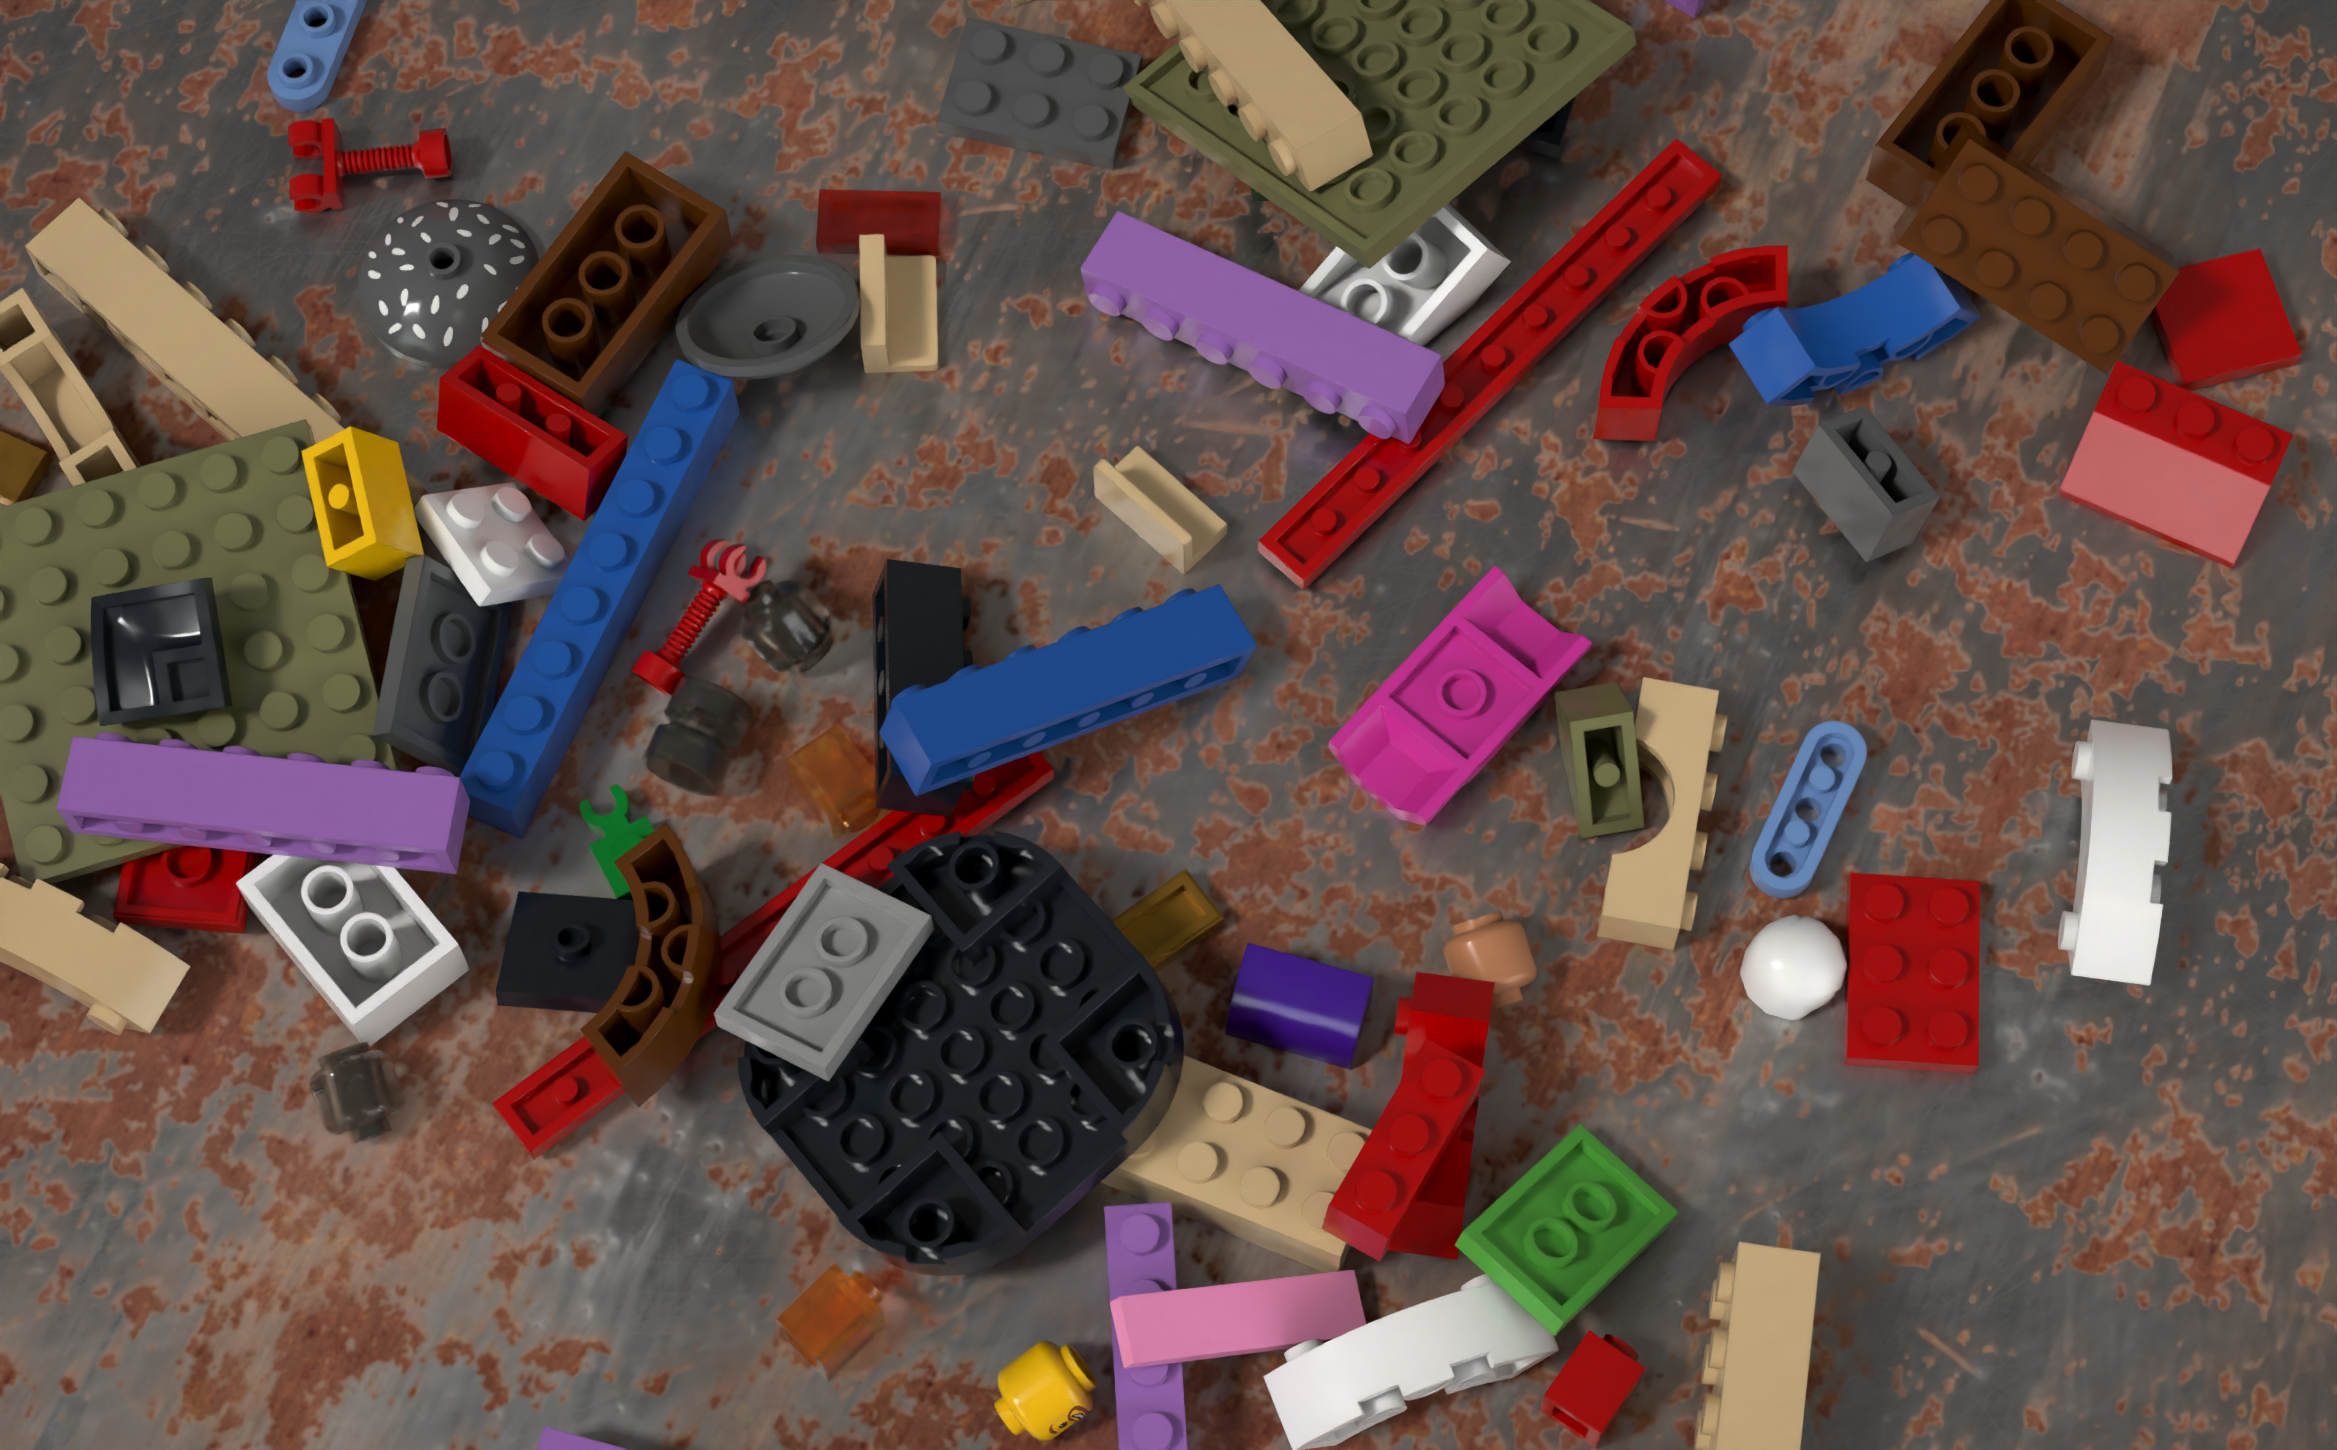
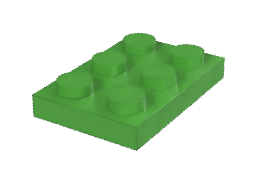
M1579 1124L1462 1232L1454 1245L1552 1335L1556 1336L1671 1225L1679 1212L1585 1127Z

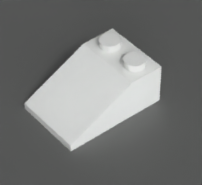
M1448 203L1370 269L1336 246L1298 291L1418 345L1425 346L1470 309L1511 261Z

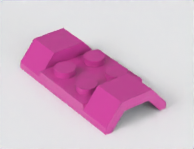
M1494 565L1333 736L1328 743V747L1350 779L1400 820L1426 826L1464 784L1468 785L1549 698L1551 690L1589 651L1592 642L1580 634L1561 632L1521 600L1506 574Z

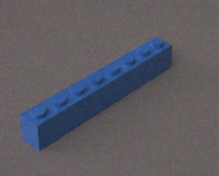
M675 360L460 775L470 800L467 817L520 839L523 838L740 413L732 380L710 373L684 361Z

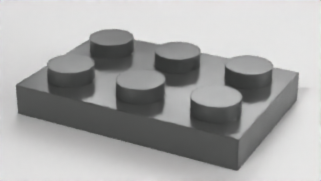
M967 18L937 118L938 133L1113 170L1131 109L1130 97L1125 93L1123 86L1141 72L1142 55Z
M426 555L407 558L372 736L431 767L445 769L453 773L455 777H460L492 715L512 603L505 602L479 607L453 570Z

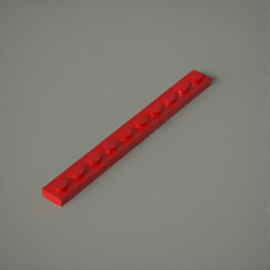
M1676 138L1443 362L1445 387L1410 444L1392 436L1383 439L1369 433L1258 540V552L1304 591L1720 187L1722 174Z
M1038 751L975 775L971 792L962 793L951 817L893 810L822 863L878 890L894 876L886 865L900 854L928 839L947 833L961 831L965 837L978 835L1053 780L1054 769ZM818 866L720 937L721 962L718 985L712 1008L698 1039L717 1026L714 1012ZM583 1036L492 1104L532 1159L535 1160L626 1092L602 1064L585 1036Z

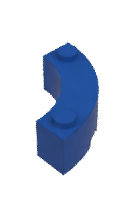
M1910 252L1895 260L1888 267L1885 275L1841 297L1808 307L1782 308L1777 306L1775 309L1768 308L1756 313L1745 322L1742 327L1744 332L1730 342L1729 346L1766 404L1796 406L1811 403L1815 398L1813 391L1834 387L1838 394L1842 395L1861 388L1882 377L1884 369L1881 364L1889 360H1901L1910 355L1916 361L1980 320L1982 315L1960 282Z

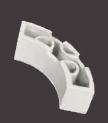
M2091 719L2087 742L2077 740L2072 759V779L2081 781V840L2073 912L2063 911L2058 933V949L2067 950L2071 975L2150 986L2163 904H2159L2161 875L2160 873H2154V865L2165 866L2168 863L2171 812H2166L2167 789L2160 786V783L2170 784L2172 780V755L2168 729Z
M1484 1274L1462 1285V1291L1398 1311L1349 1331L1324 1344L1321 1339L1300 1343L1284 1353L1287 1363L1263 1377L1292 1450H1305L1337 1445L1383 1420L1404 1412L1407 1409L1404 1400L1419 1399L1443 1388L1447 1394H1451L1474 1386L1514 1378L1559 1351L1554 1336L1487 1274Z

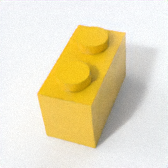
M349 426L301 451L327 567L377 581L405 567L407 558L424 555L398 442Z

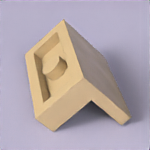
M884 234L859 235L861 351L865 373L936 370L939 366L936 258L932 255L887 257Z
M1137 445L1115 467L1103 458L1093 467L1095 497L1183 575L1227 535L1228 524L1140 446Z

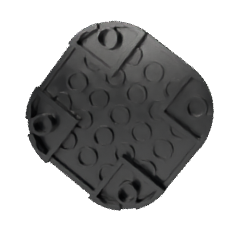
M961 831L943 834L913 846L886 865L894 876L878 890L931 915L934 930L829 1082L748 1041H745L744 1057H738L741 1087L753 1116L762 1129L775 1140L839 1218L838 1221L879 1258L901 1269L923 1275L956 1276L974 1273L997 1265L1026 1248L1131 1156L1151 1136L1161 1123L1173 1101L1183 1067L1184 1037L1179 1011L1173 996L1157 972L1051 854L1024 838L999 831L995 832V836L965 837Z

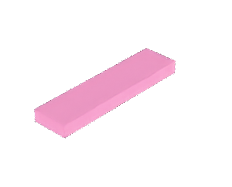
M1354 1270L1120 1296L1110 1302L1124 1369L1290 1349L1300 1343L1313 1339H1321L1324 1344L1349 1331L1366 1325Z

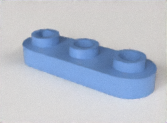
M296 0L267 71L268 84L274 99L280 106L290 111L304 112L318 107L326 100L367 0ZM316 19L327 20L326 23L320 27L309 26L310 23ZM296 69L306 70L301 77H288Z
M1826 721L1816 725L1808 732L1753 849L1749 871L1758 889L1771 897L1781 899L1795 897L1801 894L1813 879L1859 779L1867 757L1866 743L1862 735L1851 725L1840 721ZM1834 753L1841 758L1843 764L1838 767L1827 766L1821 760V755ZM1802 806L1810 807L1815 810L1818 818L1813 821H1804L1798 817L1795 810ZM1774 861H1785L1791 866L1793 872L1787 876L1777 875L1771 869L1770 864Z

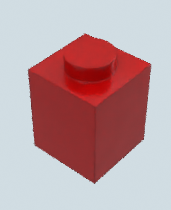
M1588 1330L1544 1394L1540 1411L1596 1449L1640 1385L1645 1367L1636 1362L1639 1358L1637 1352L1621 1339L1610 1334H1605L1602 1339Z

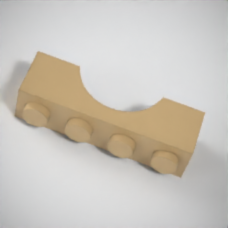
M23 287L0 301V370L25 403L51 443L60 460L59 465L72 486L141 467L52 324Z
M1643 677L1634 719L1638 765L1646 770L1662 789L1668 805L1669 820L1662 831L1647 844L1631 851L1612 854L1597 933L1599 937L1674 950L1679 929L1692 930L1698 893L1686 891L1689 870H1702L1708 833L1696 831L1699 810L1711 812L1718 777L1717 773L1706 772L1709 751L1721 753L1727 723V715L1716 713L1719 690Z

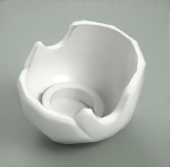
M1795 914L1769 923L1753 938L1745 951L1740 976L1747 996L1766 1014L1789 1020H1799L1811 1011L1829 1003L1836 994V991L1841 989L1847 969V962L1840 940L1822 922L1809 916L1799 917Z

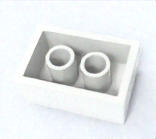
M272 855L236 882L252 912L365 1049L372 1046L470 970L459 944L394 867Z

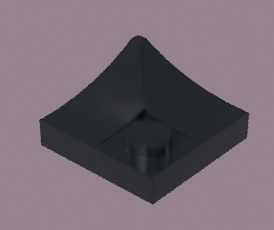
M212 577L91 597V652L100 726L233 706Z

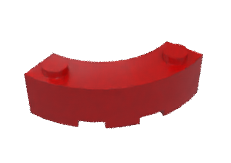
M1788 245L1758 246L1719 254L1711 257L1709 264L1696 268L1679 278L1674 275L1656 288L1638 306L1636 314L1613 343L1601 381L1593 439L1655 441L1662 405L1679 376L1704 354L1733 341L1744 332L1742 327L1745 322L1756 313L1768 308L1775 309L1777 306L1787 307Z
M1416 972L1412 998L1399 996L1394 1035L1407 1037L1401 1081L1426 1038L1483 1069L1495 982ZM1481 1085L1475 1100L1389 1246V1251L1458 1260L1459 1249L1454 1244L1462 1232Z

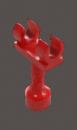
M334 118L322 119V122L302 120L288 126L289 147L293 146V157L304 160L323 157L324 176L301 174L289 180L290 200H294V210L298 212L317 213L329 207L332 210L344 209L343 176L347 175V172L351 175L353 172L358 174L359 171L360 173H365V171L370 173L371 170L373 172H377V170L380 172L383 169L385 171H388L389 168L391 170H395V168L399 170L401 167L407 169V167L413 168L415 166V168L423 171L426 179L452 176V154L446 128L420 131L419 140L413 143L412 146L406 144V147L404 145H400V147L395 145L394 148L392 146L386 148L385 146L382 149L376 147V149L370 148V150L366 148L364 150L358 149V151L352 150L351 152L347 150L344 152L342 151L341 134Z
M714 539L703 547L700 553V566L693 565L687 573L688 576L702 585V590L698 591L699 596L696 595L694 597L695 601L691 602L692 606H688V611L684 613L685 617H681V622L677 623L678 627L673 629L675 633L671 632V638H667V643L663 644L664 648L656 652L643 651L631 669L634 675L672 699L675 697L687 678L681 670V659L686 657L684 654H688V649L692 648L691 643L694 644L696 642L695 638L700 636L698 633H702V628L706 627L705 622L708 623L710 621L709 617L714 615L712 612H716V607L720 606L719 601L729 599L744 604L750 596L746 588L756 585L764 577L766 561L761 556H756L750 565L749 572L740 577L746 567L744 550L748 545L734 544L727 547L720 556L719 571L715 566V557L728 540Z

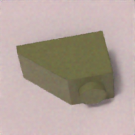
M1613 682L1554 692L1560 749L1581 838L1645 828L1634 715L1619 684Z

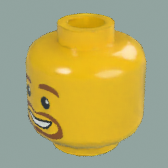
M1044 1340L1031 1347L999 1371L997 1381L1002 1397L994 1402V1406L1003 1422L1013 1434L1018 1436L1026 1430L1039 1441L1047 1442L1090 1413L1094 1405L1091 1391L1098 1386V1383L1087 1363L1071 1344L1066 1343L1059 1347L1051 1341Z

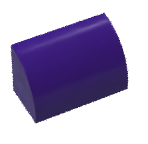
M1247 943L1230 1004L1225 1035L1351 1070L1372 1000L1374 978Z

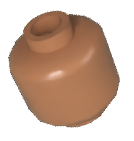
M1501 911L1452 926L1455 936L1450 938L1443 947V954L1450 975L1452 977L1495 982L1491 1010L1523 1000L1519 987L1525 986L1535 979L1537 968L1521 923L1511 919L1504 920Z

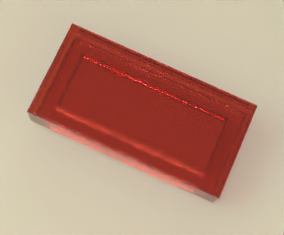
M819 189L816 234L817 253L860 254L859 235L884 234L887 255L939 256L942 212L941 192Z

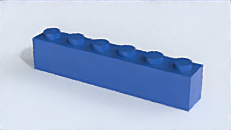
M1220 584L1199 592L1189 588L1174 594L1164 604L1145 611L1141 607L1128 609L1114 618L1111 623L1090 630L1088 626L1077 627L1050 645L1038 649L1034 645L1021 647L1009 654L1002 662L985 668H981L977 664L967 666L956 672L948 681L926 688L924 684L911 686L900 692L892 700L891 708L879 734L915 796L1237 679L1256 649L1257 644Z

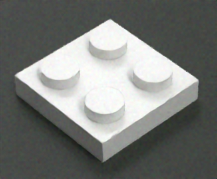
M514 482L426 494L421 497L414 507L416 519L479 607L552 595L556 592L571 563L562 545L552 536L531 507L528 498L518 489Z

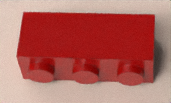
M478 345L439 378L437 431L583 521L587 520L599 509L626 457L628 435L481 345Z
M1426 1038L1329 1203L1322 1229L1381 1262L1475 1100L1486 1070Z

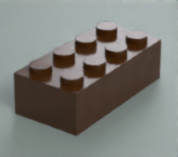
M1990 0L1875 144L1866 180L1908 206L1964 123L2023 161L2031 164L2101 75L2114 37L2056 0Z
M1965 123L1894 225L1899 245L2106 375L2180 272L2171 253Z
M625 151L481 334L482 346L600 418L678 317L687 299L702 286L733 245L726 210Z

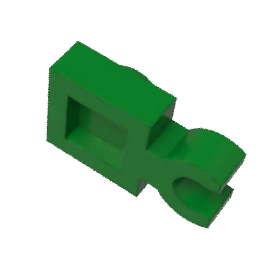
M615 784L610 787L616 804V808L612 813L605 816L597 815L593 812L587 799L580 802V812L587 828L597 835L604 836L589 844V847L615 898L633 900L630 889L614 861L654 832V829L647 816L629 824L631 807L627 795L619 785Z

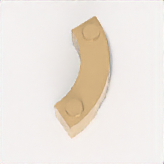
M0 863V962L54 987L87 1006L90 1010L86 1016L92 1022L113 1034L121 1035L124 1029L151 1033L191 966L122 922L116 925L95 914H89L87 918L82 916L81 912L85 907L82 900L40 879H36L35 883L15 875H11L8 880L5 879L9 869Z

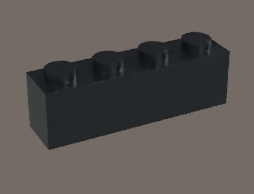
M887 559L872 593L876 808L951 817L962 793L971 792L975 775L915 796L879 731L891 708L892 700L900 692L917 684H924L926 688L946 682L959 670L972 665L971 647L963 646V632L967 630L970 620L971 598L969 594H962L961 568Z

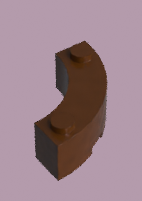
M664 823L614 861L627 883L633 898L636 926L640 932L638 952L635 964L627 967L623 979L606 1005L580 1029L602 1064L638 1108L659 1091L670 1079L696 1043L713 1005L721 962L720 934L710 896L682 844L667 823Z

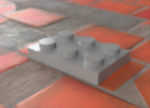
M820 863L714 1012L717 1026L829 1082L933 932L932 916Z

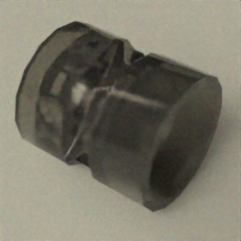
M682 677L677 682L664 710L669 724H660L656 727L641 759L643 765L650 772L665 782L690 793L714 796L718 793L732 763L727 749H736L740 746L754 716L753 709L745 700L720 685L699 678Z

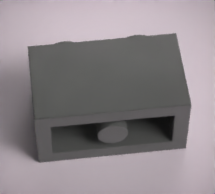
M1865 405L1819 423L1792 470L1866 563L1912 544L1940 498Z

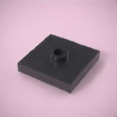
M518 891L496 987L497 1005L598 1013L616 991L627 967L635 964L640 932L636 926L633 900Z

